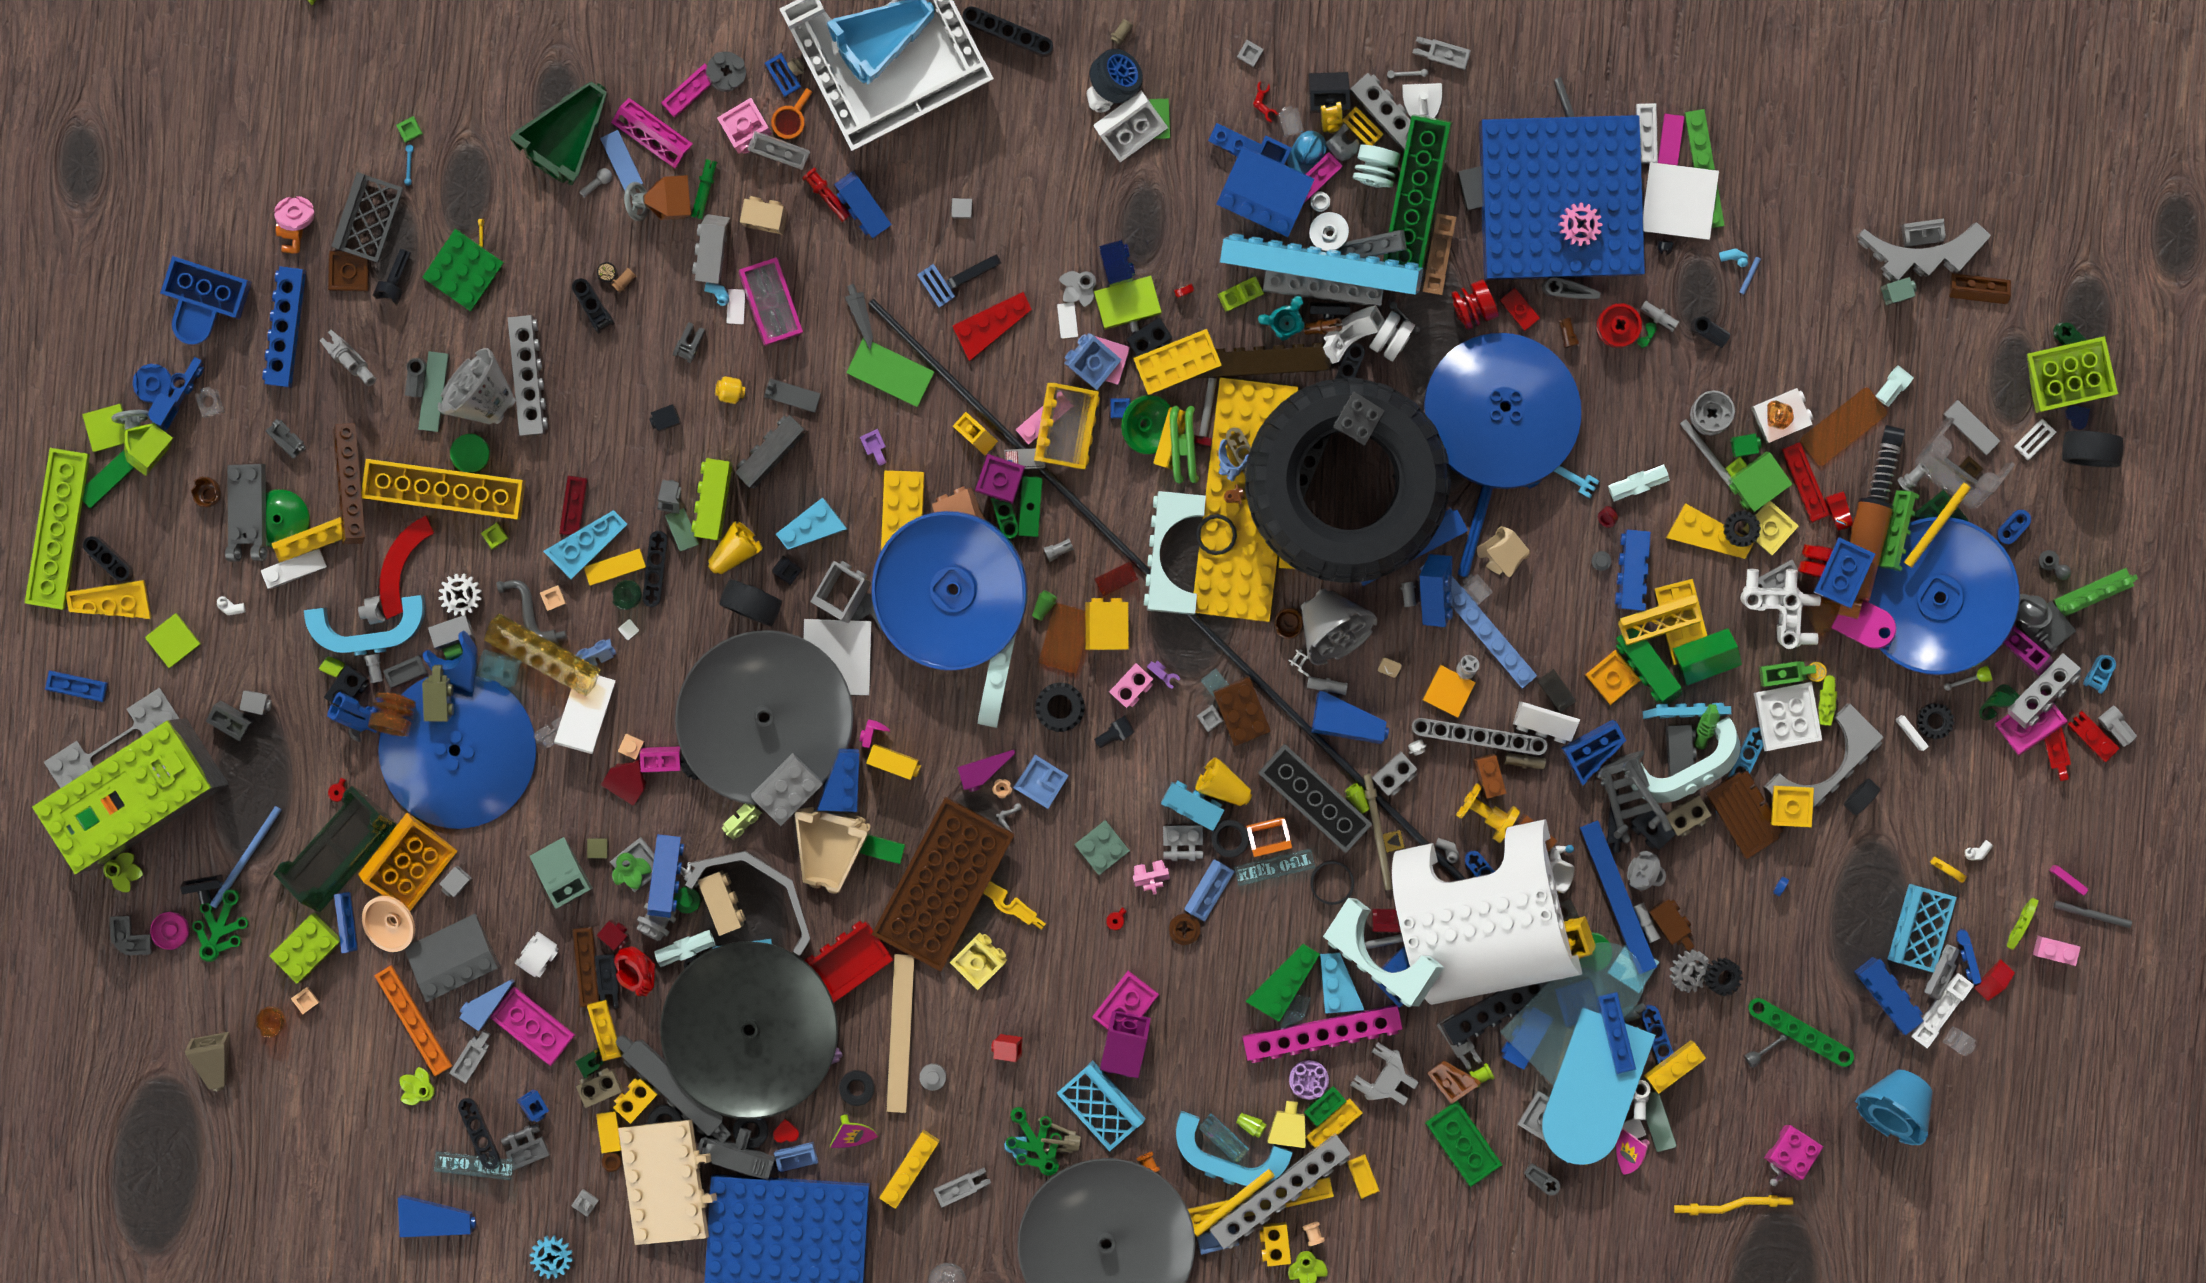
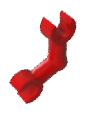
M1260 81L1257 85L1258 92L1253 106L1265 115L1266 121L1272 122L1268 118V113L1272 112L1277 116L1276 110L1269 109L1262 103L1265 94L1270 89V85L1268 84L1267 89L1263 91L1260 89Z

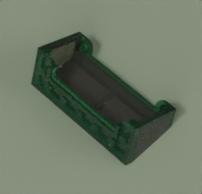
M351 786L343 793L342 802L344 805L293 862L286 861L280 863L273 873L301 904L319 913L334 898V894H337L379 848L397 825L387 813L354 786Z

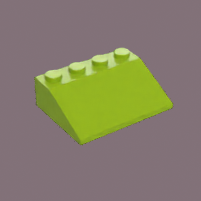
M2105 336L2027 354L2031 392L2036 413L2118 394Z

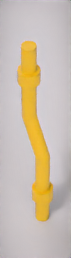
M1777 1195L1743 1197L1721 1206H1699L1698 1203L1674 1205V1213H1689L1690 1215H1698L1699 1213L1723 1214L1744 1205H1769V1207L1793 1205V1197H1778Z

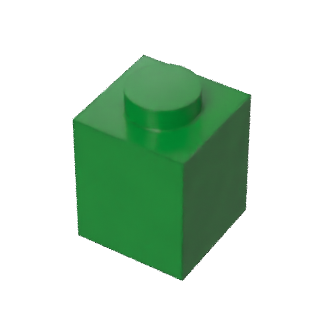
M1756 433L1730 438L1733 457L1757 454L1759 449H1761L1760 437L1756 436Z

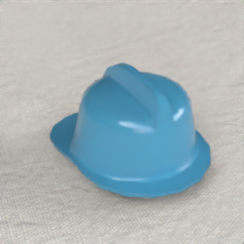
M1316 131L1302 133L1295 141L1287 158L1288 167L1303 174L1310 171L1323 158L1327 146L1325 145L1324 137Z

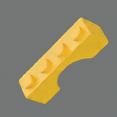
M923 1129L879 1198L896 1209L940 1140Z

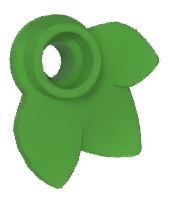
M622 853L617 857V867L612 872V878L616 885L625 882L630 888L639 889L642 882L641 875L649 874L652 870L648 862L643 858H635L630 853ZM628 860L630 864L628 866H624L622 864L623 861Z

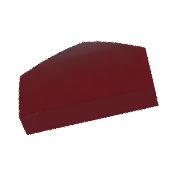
M640 760L616 764L610 768L601 783L603 787L633 806L638 801L645 789L644 785L647 783L641 772Z

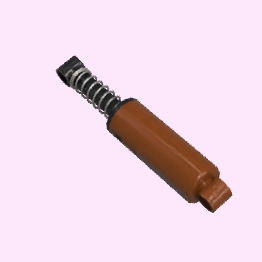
M1889 425L1885 426L1880 444L1882 450L1878 451L1880 458L1876 459L1878 465L1874 467L1876 473L1872 474L1874 480L1870 482L1872 488L1869 489V492L1871 494L1867 498H1859L1856 517H1854L1851 529L1850 542L1875 553V556L1852 607L1847 608L1840 605L1838 615L1858 619L1862 602H1869L1884 541L1889 530L1890 518H1892L1894 506L1886 503L1885 500L1889 499L1886 496L1887 492H1890L1888 489L1889 484H1893L1890 480L1891 476L1894 477L1892 472L1893 469H1896L1894 464L1895 461H1898L1896 459L1897 454L1901 452L1905 429Z

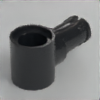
M1124 715L1111 723L1108 728L1109 730L1094 740L1098 747L1102 748L1114 740L1122 741L1135 733Z

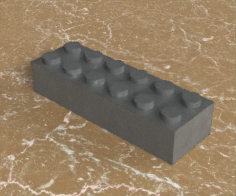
M1283 744L1258 771L1268 783L1345 853L1372 825L1368 819L1286 744Z

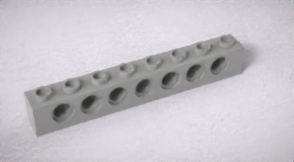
M1333 1134L1284 1171L1278 1178L1268 1183L1209 1228L1224 1249L1226 1247L1232 1248L1239 1242L1237 1239L1242 1235L1246 1237L1254 1231L1253 1227L1258 1223L1262 1225L1270 1219L1269 1215L1274 1211L1278 1213L1286 1207L1285 1203L1290 1199L1294 1201L1302 1195L1301 1191L1306 1187L1310 1189L1318 1183L1317 1179L1322 1175L1325 1178L1334 1171L1332 1169L1337 1164L1341 1166L1349 1160L1348 1156L1351 1153L1337 1134ZM1326 1152H1332L1334 1159L1326 1162L1323 1160V1155ZM1310 1164L1318 1166L1316 1173L1310 1174L1307 1171ZM1294 1176L1302 1177L1300 1185L1295 1186L1291 1183ZM1278 1188H1285L1287 1190L1284 1197L1276 1196L1275 1193ZM1262 1200H1269L1271 1206L1268 1209H1262L1260 1207ZM1246 1212H1253L1255 1218L1252 1221H1246L1244 1219ZM1230 1224H1238L1239 1230L1236 1233L1229 1232L1228 1227Z

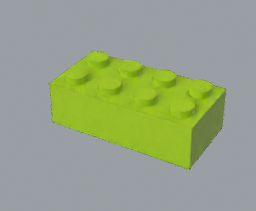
M706 458V462H702L700 473L703 474V481H699L697 493H700V500L696 501L694 512L697 513L696 521L693 520L691 532H694V537L721 541L733 466L732 462Z

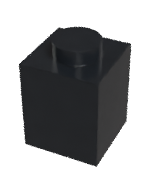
M674 404L651 412L652 417L649 418L653 429L657 428L659 432L681 424Z

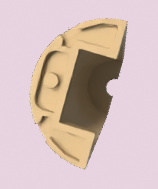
M813 807L799 809L795 812L803 883L809 884L812 888L824 886L829 893L837 894L840 892L870 832V824H865L866 820L847 811H814Z

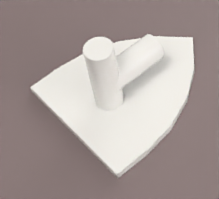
M1442 83L1402 85L1404 105L1409 116L1411 117L1413 114L1435 118L1441 105Z

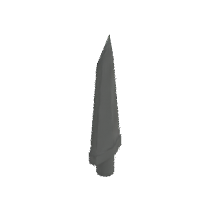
M851 284L847 286L850 295L846 296L845 300L869 349H871L873 335L864 299L865 296L863 292L857 293L855 285Z

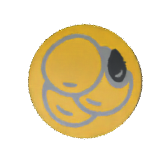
M1820 662L1809 664L1815 665L1816 673L1806 674L1808 679L1814 682L1822 681L1827 673L1826 667Z

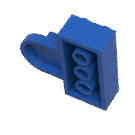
M172 256L160 294L179 299L172 319V330L175 336L186 344H200L210 336L218 313L240 319L252 282Z

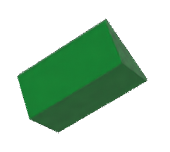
M1729 628L1673 648L1686 686L1742 665L1738 646Z

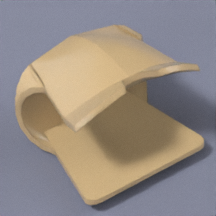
M1502 526L1497 529L1492 538L1477 547L1479 558H1489V562L1486 564L1487 568L1499 575L1504 572L1507 577H1511L1523 559H1527L1530 556V550L1516 533Z

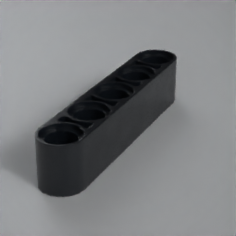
M973 6L967 7L963 11V20L970 27L1041 57H1048L1053 52V42L1048 37ZM969 12H975L977 18L974 21H969L966 15ZM986 20H994L995 26L992 29L986 28L984 26ZM1011 27L1014 32L1011 36L1007 37L1003 35V29ZM1023 35H1030L1032 41L1029 44H1023L1021 42ZM1042 42H1047L1050 45V49L1047 52L1040 51L1039 45Z

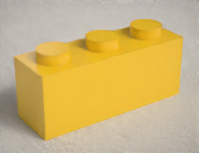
M1690 1040L1643 1076L1654 1091L1659 1094L1704 1061L1706 1057L1695 1042Z

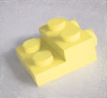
M980 932L950 962L977 990L1007 961L1005 952L1000 948L996 949L991 944L992 940L986 934L982 935Z

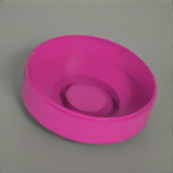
M176 912L160 914L151 925L150 933L152 940L157 946L167 950L182 946L189 936L187 920Z

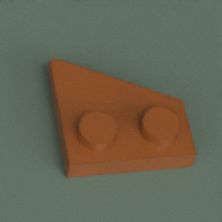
M1442 1061L1427 1072L1451 1104L1478 1087L1481 1083L1478 1079L1445 1061Z

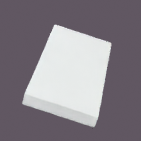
M577 670L554 744L593 754L616 680Z

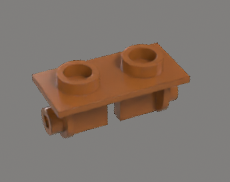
M1237 484L1235 485L1236 489L1225 492L1224 500L1227 503L1238 501L1239 505H1241V500L1245 499L1243 489L1238 488Z

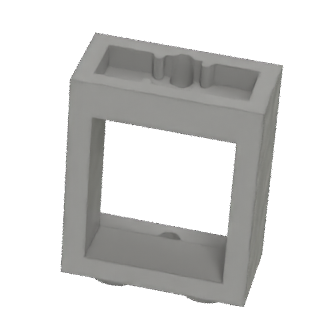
M833 561L810 602L838 619L849 623L872 582L866 579L868 575L857 570L855 573L852 571V566L848 563ZM842 571L860 581L844 611L825 601Z

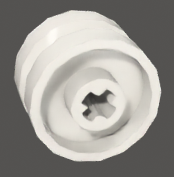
M1393 311L1390 312L1369 346L1372 350L1380 352L1384 345L1388 344L1384 357L1392 362L1399 351L1401 352L1410 338L1409 335L1415 327V324L1405 320L1397 329L1396 326L1400 321V315Z

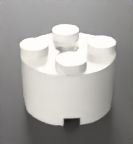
M537 931L536 935L527 943L521 952L522 956L519 959L517 958L515 964L533 977L537 976L540 978L546 969V962L548 960L551 962L558 953L557 944Z

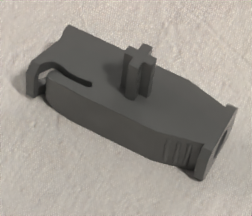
M740 1128L736 1143L727 1140L721 1142L714 1136L706 1135V1137L701 1138L698 1146L699 1154H711V1163L766 1180L769 1179L775 1162V1156L756 1149L746 1148L751 1131L746 1128Z

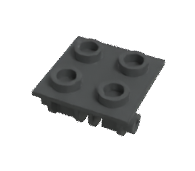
M1353 391L1333 427L1365 446L1385 410Z
M2050 601L2047 605L2052 611V619L2046 627L2033 628L2025 623L2020 625L2033 642L2047 653L2054 652L2058 645L2076 632L2071 623L2055 604Z

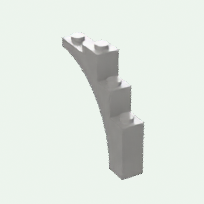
M1976 222L1954 240L1931 248L1911 249L1891 245L1873 236L1865 229L1861 230L1856 237L1860 239L1858 242L1865 249L1869 247L1874 252L1873 256L1877 260L1886 262L1880 268L1884 271L1882 274L1889 281H1898L1912 265L1914 266L1913 270L1922 277L1924 275L1927 277L1942 260L1945 262L1943 265L1949 271L1958 272L1991 235Z

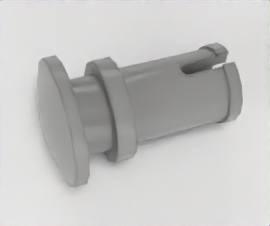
M1919 463L1909 474L1906 473L1904 478L1899 477L1898 482L1905 491L1913 492L1912 487H1916L1917 482L1929 473V470L1924 464Z

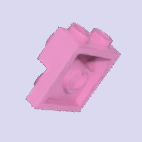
M752 98L717 117L738 154L750 152L747 148L754 131L768 136L772 135Z

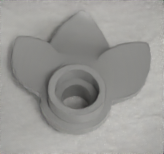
M1069 271L1059 278V281L1067 286L1063 295L1064 302L1072 303L1080 300L1084 307L1092 302L1094 298L1093 288L1096 285V278L1092 273L1082 272L1079 274L1075 271ZM1084 278H1088L1090 280L1089 285H1084L1082 283Z

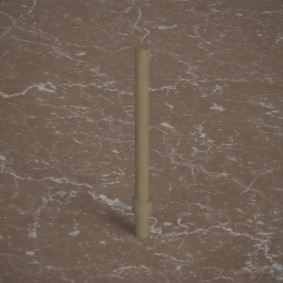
M1371 773L1363 775L1366 786L1364 792L1369 802L1385 890H1391L1393 887L1376 802L1377 791L1373 786Z

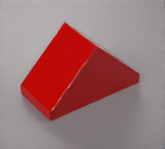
M2000 959L1984 975L1981 983L1976 984L1973 988L1989 1001L2006 989L2015 972Z

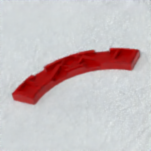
M427 515L416 520L400 533L384 559L379 591L386 620L403 613L400 578L408 556L423 540L435 534Z

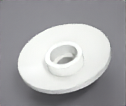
M1326 212L1313 220L1309 234L1313 244L1316 247L1322 248L1321 250H1337L1347 241L1349 227L1341 215ZM1329 230L1334 232L1332 236L1326 235Z

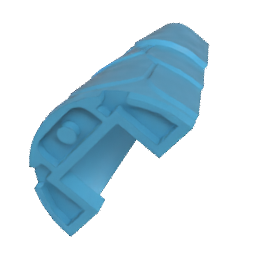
M904 0L889 3L888 6L834 18L827 22V26L833 42L837 41V47L840 49L838 52L848 68L858 80L868 85L883 73L910 42H914L934 18L935 8L931 2L927 3L926 0Z

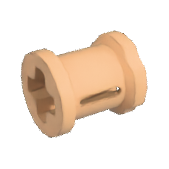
M1313 1222L1302 1227L1306 1231L1309 1240L1308 1246L1317 1245L1325 1241L1318 1227L1320 1225L1319 1222Z

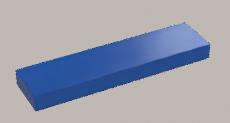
M1614 992L1598 996V1003L1616 1074L1636 1070L1618 993Z

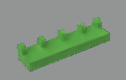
M1896 490L1893 501L1894 509L1889 522L1887 538L1884 541L1879 567L1902 571V567L1899 564L1902 554H1906V550L1903 549L1906 535L1911 534L1908 527L1911 516L1914 517L1916 513L1912 511L1915 499L1918 500L1920 495L1912 491Z

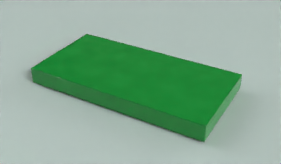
M1458 1100L1425 1122L1470 1187L1502 1166V1163Z

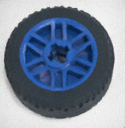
M1109 49L1103 52L1094 60L1089 71L1090 81L1095 91L1102 98L1113 103H1123L1129 100L1140 90L1143 82V74L1138 62L1133 56L1121 49Z

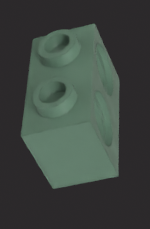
M1910 277L1881 286L1886 306L1915 297L1914 292H1917L1915 282L1911 281Z

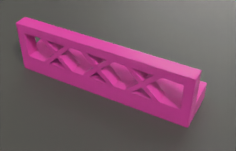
M630 98L619 107L611 122L673 168L679 165L683 156L693 145V143ZM621 115L627 119L628 124L625 125L619 120ZM636 128L643 130L645 136H640ZM655 139L656 141H658L660 147L657 148L656 146H654L652 140ZM668 151H672L677 155L676 160L669 156Z

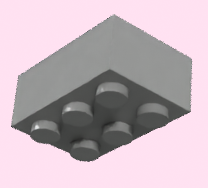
M792 753L751 796L769 816L782 826L823 784L821 779Z

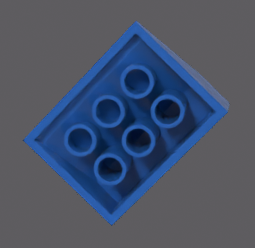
M1242 146L1216 205L1288 237L1315 179Z

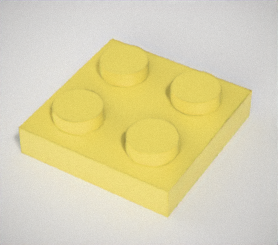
M1771 501L1763 505L1755 514L1761 527L1760 535L1756 542L1772 556L1797 529L1798 525ZM1746 524L1742 529L1747 534L1750 530L1748 524Z

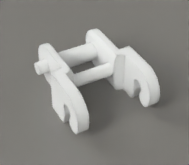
M1296 649V655L1292 660L1289 659L1288 661L1291 662V666L1293 664L1299 667L1298 671L1309 677V674L1301 669L1306 659H1308V655L1306 656L1301 653L1303 650L1300 649L1298 651ZM1302 655L1304 657L1299 665L1295 662Z

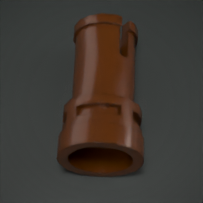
M1571 318L1559 320L1558 323L1563 335L1564 348L1578 345L1579 341L1576 337L1577 335L1574 334Z

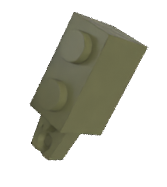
M434 665L432 667V675H429V678L422 682L424 721L447 722L454 715V704H451L453 684H450V678H447V675H443V665Z

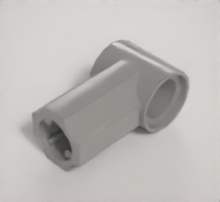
M2113 705L2098 717V720L2125 747L2137 735L2125 722L2123 714Z

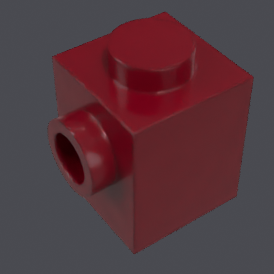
M611 919L596 936L615 951L617 948L621 950L628 942L626 938L629 934L626 932L628 929L620 922L616 924Z

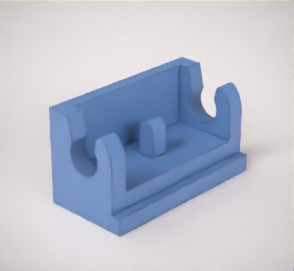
M814 1142L774 1152L778 1171L780 1172L819 1163Z

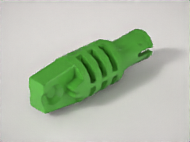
M1709 704L1705 713L1701 716L1697 727L1698 735L1694 742L1695 747L1698 749H1705L1709 738L1714 735L1720 718L1716 704Z

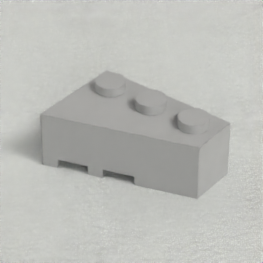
M707 214L702 223L698 224L697 236H700V240L695 246V255H698L697 262L693 264L692 274H696L695 281L719 284L725 255L724 247L725 242H727L726 231L730 217Z

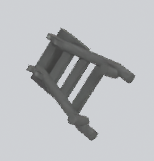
M1644 750L1611 759L1598 770L1599 774L1597 777L1598 779L1601 778V785H1604L1608 793L1617 826L1614 837L1616 839L1621 838L1623 843L1631 841L1627 833L1629 828L1627 825H1624L1623 819L1652 810L1657 816L1648 824L1651 829H1654L1660 823L1665 832L1672 829L1667 816L1647 789L1650 785L1639 761L1645 754ZM1626 771L1625 778L1612 780L1611 774ZM1635 784L1638 790L1618 796L1615 789ZM1642 797L1647 801L1645 804L1625 810H1620L1619 807L1621 803Z

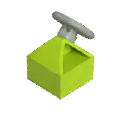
M128 410L118 412L111 419L113 422L124 424L125 426L124 450L126 460L143 475L147 476L169 450L173 438L154 423L141 426L140 422L150 419L149 411Z

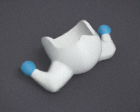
M1572 845L1553 846L1548 853L1556 890L1559 893H1565L1569 889L1574 877L1575 867L1563 861L1560 856L1563 852L1572 853L1574 851Z

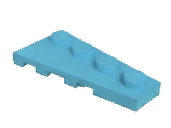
M613 510L543 552L572 579L627 523Z

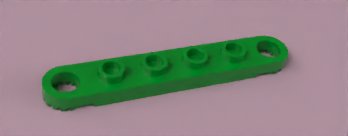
M1754 998L1749 1002L1748 1011L1752 1016L1839 1066L1847 1067L1854 1061V1053L1851 1049L1764 999ZM1757 1002H1761L1764 1006L1761 1013L1753 1011V1005ZM1842 1051H1847L1849 1054V1058L1845 1062H1841L1838 1058Z

